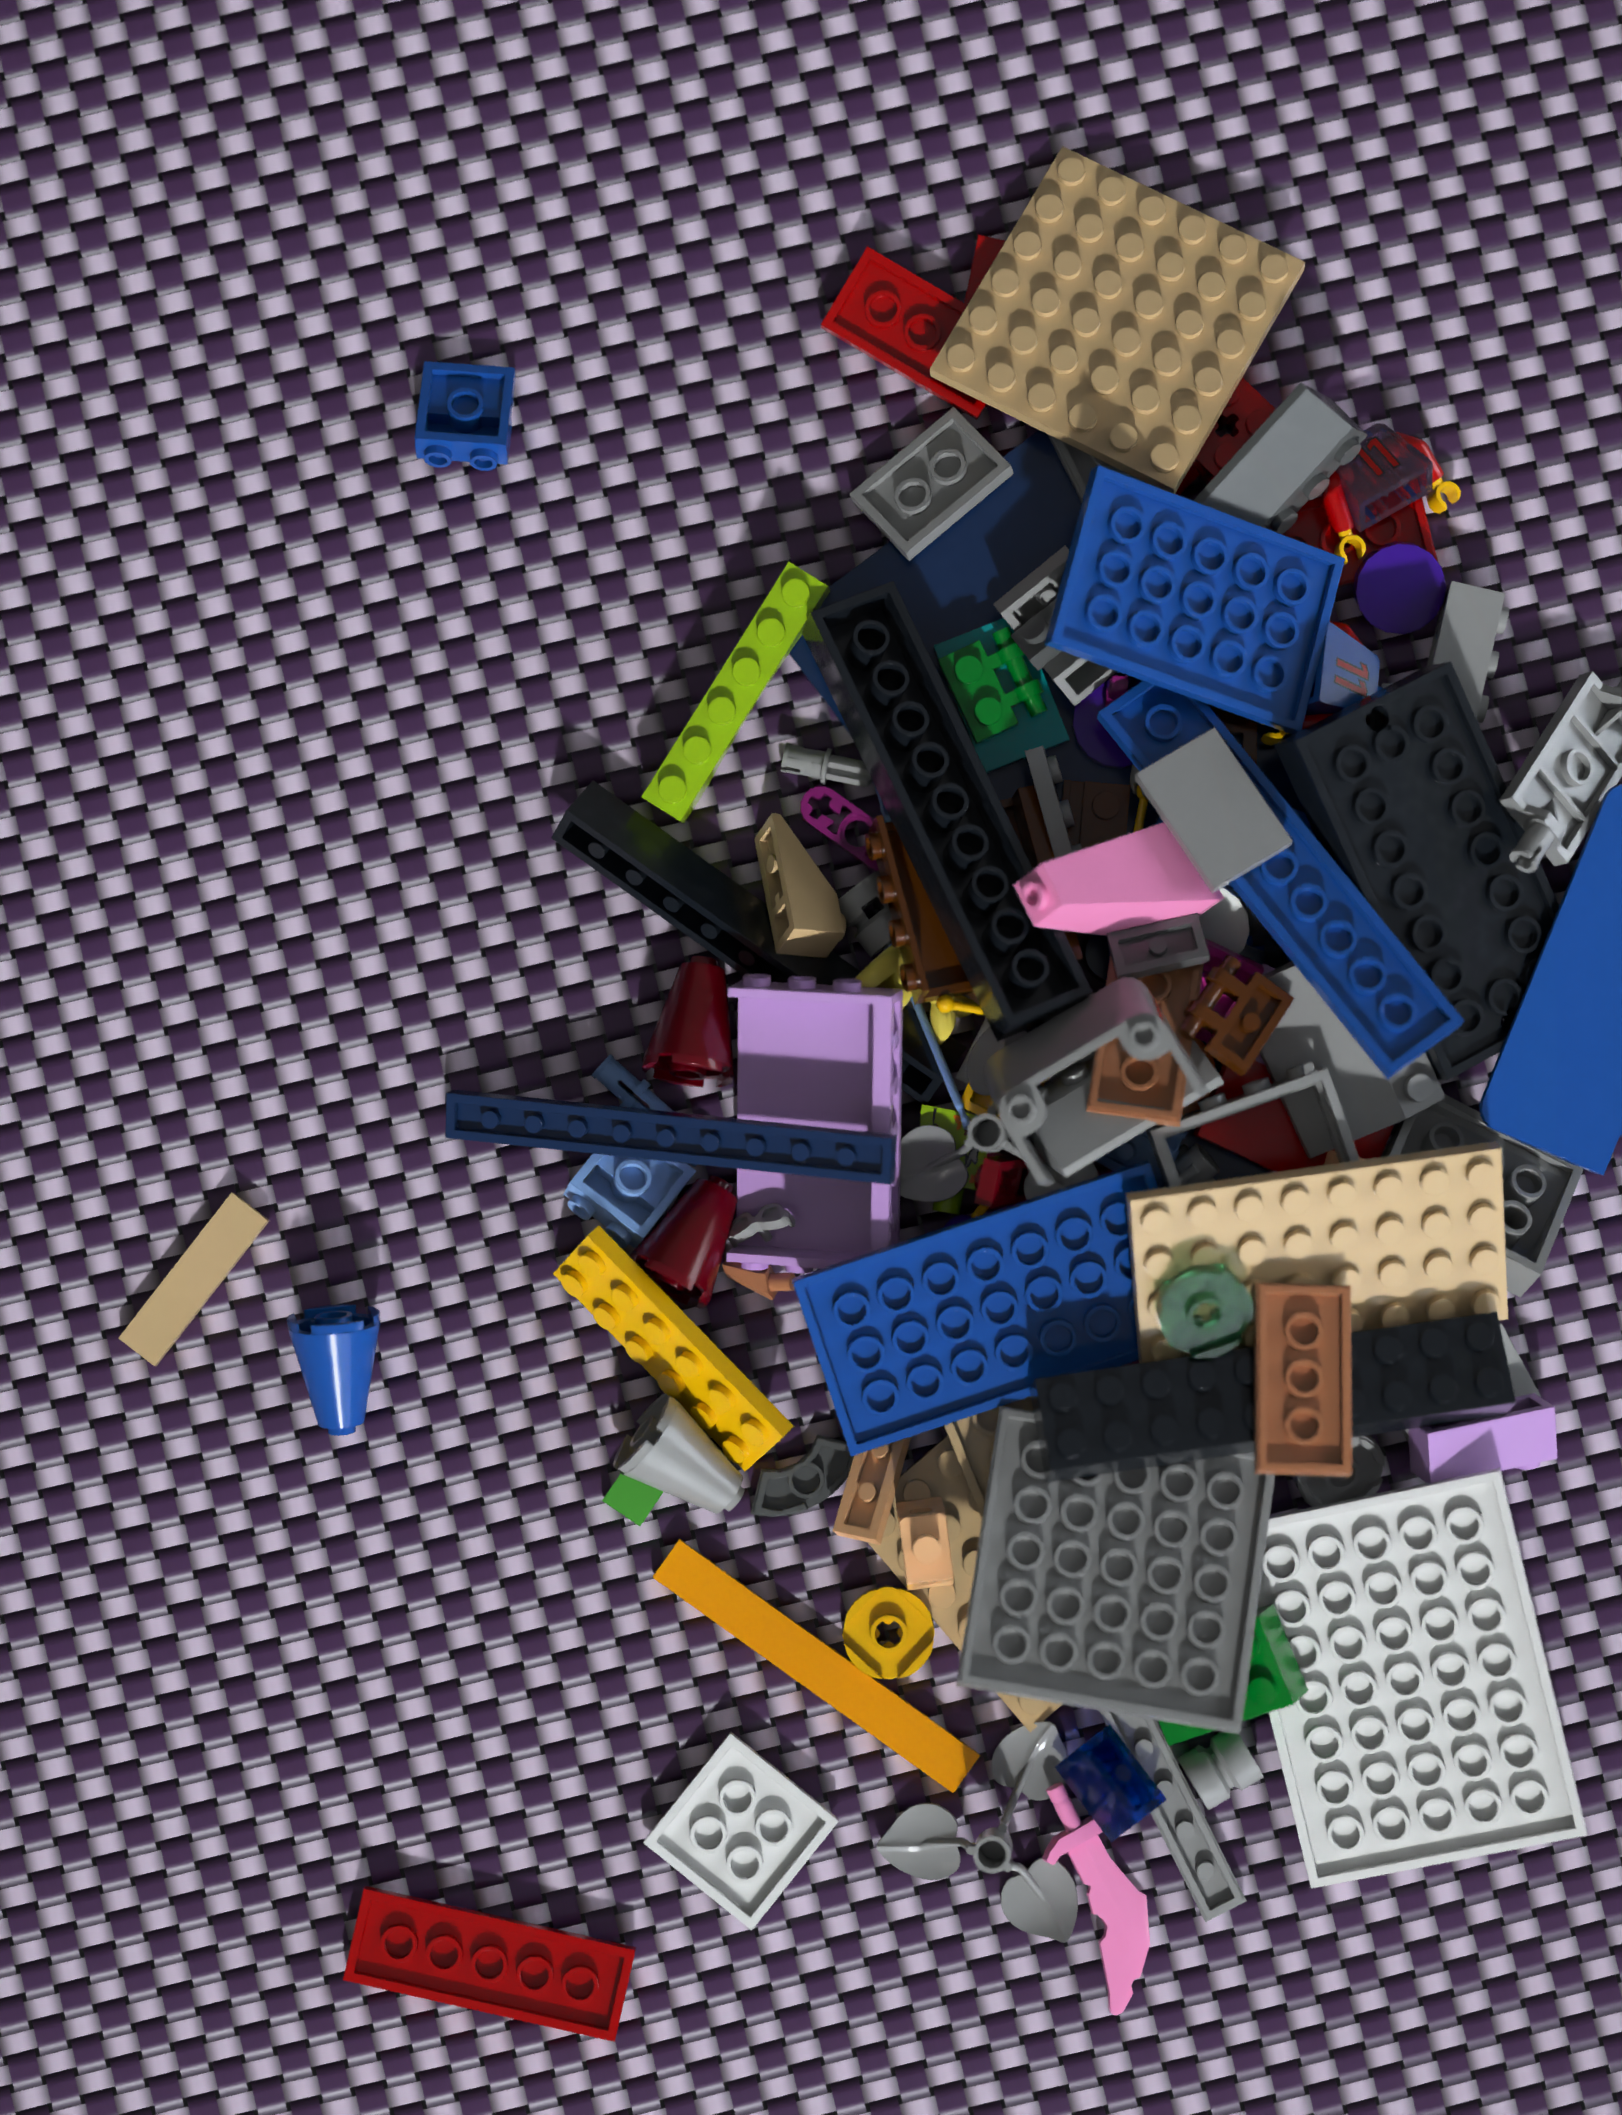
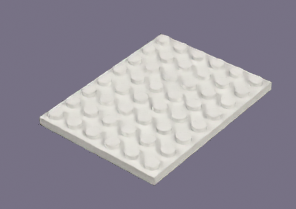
M1501 1468L1270 1516L1257 1609L1272 1603L1274 1604L1308 1688V1691L1295 1704L1269 1712L1311 1889L1587 1836L1586 1824Z

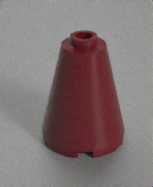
M693 956L690 958V962L680 964L643 1057L642 1071L645 1073L654 1068V1078L692 1087H703L704 1079H717L716 1087H724L732 1083L734 1063L726 974L724 969L717 966L715 959Z
M710 1175L708 1180L698 1178L629 1255L669 1298L687 1305L691 1297L698 1299L697 1308L700 1309L706 1308L711 1300L738 1199L732 1194L734 1187L717 1176Z

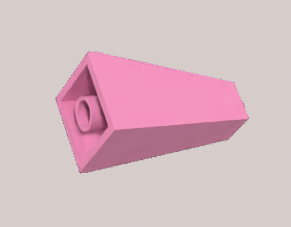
M1164 822L1044 862L1014 884L1034 927L1107 936L1108 933L1198 913L1200 916L1224 899L1220 889L1213 893L1210 891Z

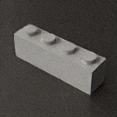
M1451 581L1446 586L1444 602L1439 610L1427 666L1451 661L1477 721L1483 723L1489 704V696L1482 695L1486 677L1493 679L1496 672L1499 652L1493 651L1496 633H1504L1509 616V607L1503 606L1505 597L1503 592Z

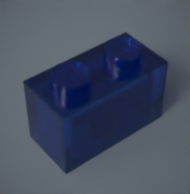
M1110 1724L1055 1766V1769L1111 1843L1167 1800Z

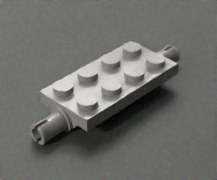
M1593 671L1579 675L1499 801L1525 831L1517 846L1509 855L1511 862H1515L1519 855H1521L1515 865L1519 870L1526 873L1536 871L1544 854L1554 866L1568 863L1594 822L1604 795L1610 788L1617 785L1622 777V679L1618 686L1611 687L1603 684Z

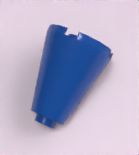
M345 1304L305 1309L304 1319L298 1321L294 1313L288 1316V1331L318 1426L328 1429V1434L330 1435L352 1434L356 1432L355 1426L361 1425L365 1421L381 1321L380 1310L375 1307L368 1306V1315L356 1314V1305Z

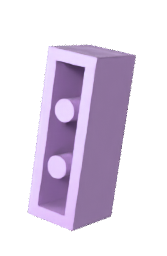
M1532 1393L1515 1397L1516 1403L1506 1415L1408 1429L1410 1470L1424 1482L1434 1483L1448 1478L1501 1468V1471L1513 1468L1521 1470L1535 1469L1540 1466V1462L1558 1459L1555 1406Z

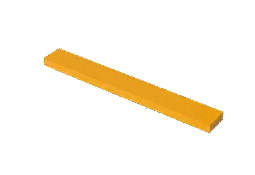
M679 1539L653 1575V1578L952 1793L956 1791L980 1757V1754L881 1682L861 1672L846 1657L683 1540Z

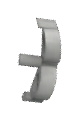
M771 1203L763 1206L756 1216L745 1212L736 1217L731 1224L727 1239L735 1248L739 1243L759 1232L764 1241L769 1242L772 1239V1235L768 1230L780 1229L788 1225L794 1227L795 1219L780 1204Z

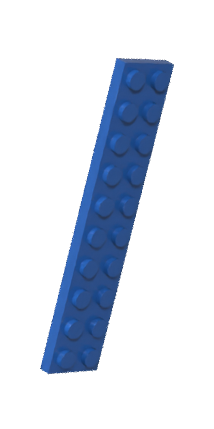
M1142 681L1098 712V721L1139 772L1215 727L1292 839L1290 847L1229 884L1387 1080L1462 1025L1464 1022L1462 1017L1208 704Z

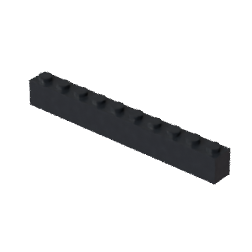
M594 780L566 810L551 837L741 975L767 974L771 976V982L788 983L789 977L809 976L816 978V984L833 985V980L854 979L861 972L833 951H831L827 958L776 954L766 903ZM906 1005L903 1008L902 1090L921 1104L926 1105L944 1080L915 1010ZM951 1036L939 1045L950 1071L967 1048Z

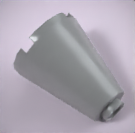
M667 1394L661 1395L636 1421L640 1424V1427L634 1436L626 1435L615 1455L614 1468L620 1471L622 1475L715 1514H718L723 1509L731 1511L744 1494L745 1489L741 1487L743 1476L676 1398Z

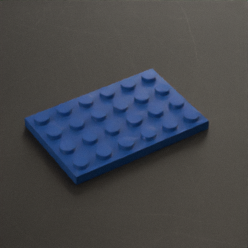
M1097 465L1090 471L1044 645L1293 735L1302 730L1345 558Z

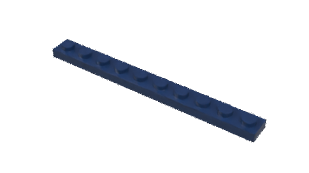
M451 1090L446 1093L445 1138L888 1185L895 1181L897 1135L463 1090Z

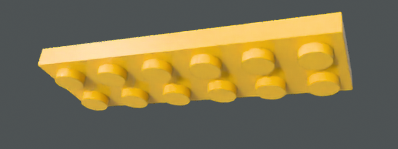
M599 1225L553 1273L561 1282L565 1291L571 1296L576 1297L593 1315L597 1324L603 1329L608 1330L626 1349L629 1357L635 1362L640 1363L658 1382L659 1387L664 1393L676 1398L698 1425L722 1448L725 1456L732 1462L737 1463L744 1472L794 1427Z

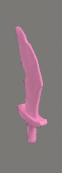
M1058 1782L1048 1787L1046 1792L1065 1830L1051 1839L1042 1859L1051 1865H1055L1060 1856L1068 1853L1082 1883L1088 1885L1086 1895L1091 1914H1096L1100 1917L1105 1925L1104 1934L1098 1943L1108 1991V2010L1113 2015H1119L1124 2012L1133 1995L1131 1985L1134 1979L1141 1977L1150 1946L1147 1895L1138 1891L1114 1863L1098 1836L1107 1829H1117L1119 1827V1820L1107 1816H1089L1081 1821L1063 1782Z

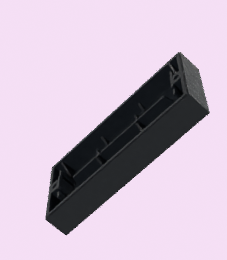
M1450 661L1428 665L1274 744L1316 839L1464 1020L1459 1028L1425 1052L1438 1080H1449L1501 1051L1559 908V904L1540 862L1536 871L1526 873L1515 866L1521 855H1519L1515 862H1511L1509 858L1511 851L1515 849L1525 831L1499 801L1507 787Z

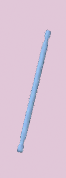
M911 997L910 1000L955 1109L960 1114L962 1126L967 1130L971 1122L970 1118L965 1113L963 1101L922 1003L915 1005L913 997Z

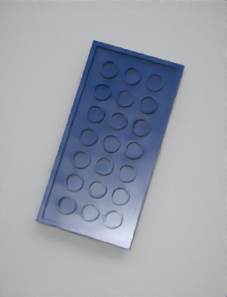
M1144 1160L792 1278L850 1455L854 1456L1030 1397V1390L1036 1378L1119 1367L1137 1361L1138 1346L1126 1193L1158 1189L1150 1162Z

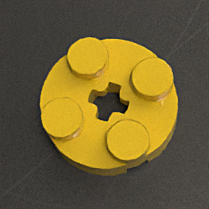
M885 1585L866 1591L851 1604L845 1615L842 1635L849 1659L861 1672L872 1678L899 1679L915 1673L927 1661L932 1652L935 1630L928 1608L916 1595L903 1588ZM882 1621L888 1625L893 1621L897 1622L900 1625L897 1630V1634L900 1637L899 1642L894 1644L888 1640L883 1645L877 1640L880 1635V1631L877 1628L878 1624Z

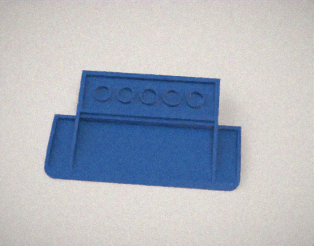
M1622 784L1613 786L1604 795L1479 1105L1481 1119L1489 1128L1594 1174L1603 1176L1619 1137H1622Z

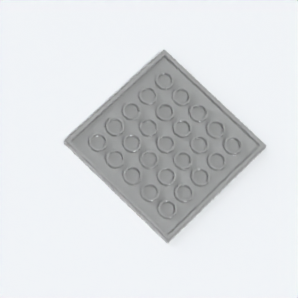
M1000 1406L956 1686L1239 1734L1242 1726L1275 1475L1254 1474V1452L1046 1483L1034 1412Z

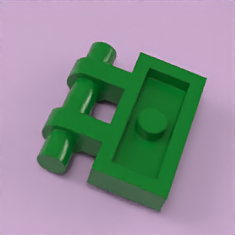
M1005 627L992 634L999 648V651L987 656L980 640L939 658L937 661L976 745L1018 726L1019 722L1012 708L1021 703L1025 704L1031 718L1048 710L1041 696L1044 690L1039 679L1033 680L1023 658L1025 654L1011 637L1012 633L1009 627ZM1007 665L1017 687L1006 694L995 674V670Z

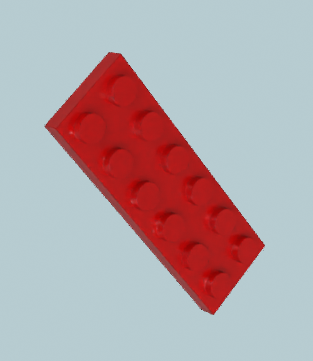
M365 1886L343 1980L615 2042L636 1947Z

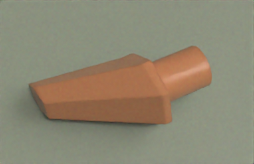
M724 1260L722 1264L724 1273L729 1279L770 1300L774 1299L778 1291L795 1290L792 1278L796 1277L794 1273H774L770 1265L769 1268L764 1270H746L741 1268V1263L726 1262Z

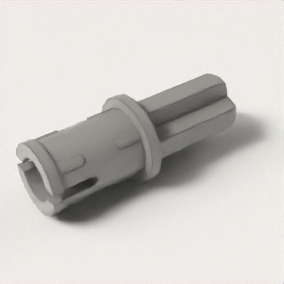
M789 743L785 746L781 763V772L820 779V783L824 785L827 780L867 787L871 784V776L862 760L833 755V749L827 748L825 752Z

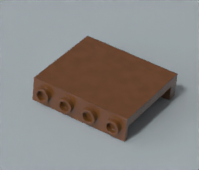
M1035 786L1017 788L1012 798L1000 800L1033 870L1040 864L1055 859ZM883 815L876 816L869 829V833L865 834V845L869 859L877 861L880 873L876 880L877 891L881 903H888L892 920L888 921V932L893 947H899L904 964L900 965V978L906 992L911 991L915 1005L935 1001L941 995L954 997L974 993L893 822L885 823ZM1063 930L1078 963H1080L1083 956L1076 932Z

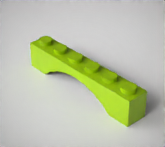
M791 562L787 563L641 796L642 798L680 822H686L755 704L783 661L803 635L802 631L810 612L818 610L828 596L830 589L826 584Z

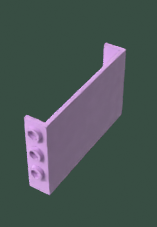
M767 974L743 975V980L728 987V997L738 998L737 1119L897 1135L895 1181L888 1185L737 1169V1217L745 1212L756 1216L763 1206L776 1203L780 1204L784 1210L786 1209L795 1219V1226L790 1227L788 1225L784 1228L768 1230L772 1235V1239L769 1242H765L759 1232H757L749 1239L739 1243L737 1247L730 1249L726 1253V1262L741 1263V1268L746 1270H764L769 1268V1265L785 1266V1270L789 1273L802 1274L812 1272L813 1268H825L899 1243L903 989L861 987V980L848 978L833 980V985L816 984L815 977L793 976L788 978V983L771 982V976Z

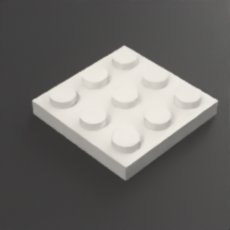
M730 1732L644 1839L643 1843L752 1931L839 1822V1818L734 1733Z

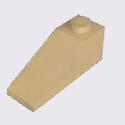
M772 813L754 840L776 954L827 958L837 943L843 939L846 931V919L840 911L838 896L781 814Z

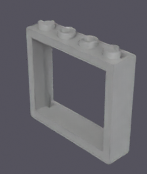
M1312 1061L1287 1069L1288 1078L1270 1084L1269 1078L1265 1077L1243 1085L1244 1094L1226 1100L1225 1094L1220 1093L1198 1101L1200 1109L1182 1115L1180 1128L1157 1124L1148 1128L1146 1133L1165 1187L1182 1186L1166 1138L1313 1086L1339 1163L1359 1161L1360 1159L1328 1068L1322 1066L1314 1068Z

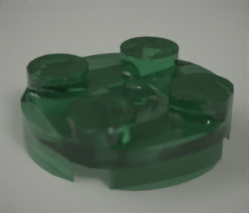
M1202 1264L1184 1269L1173 1278L1164 1281L1158 1291L1159 1301L1156 1306L1158 1325L1170 1346L1176 1350L1180 1349L1181 1351L1189 1352L1191 1357L1207 1359L1229 1352L1242 1340L1240 1335L1245 1330L1247 1323L1250 1326L1253 1318V1303L1249 1292L1241 1279L1233 1274L1224 1264ZM1200 1304H1215L1216 1308L1210 1310L1211 1318L1202 1320L1199 1315H1193Z

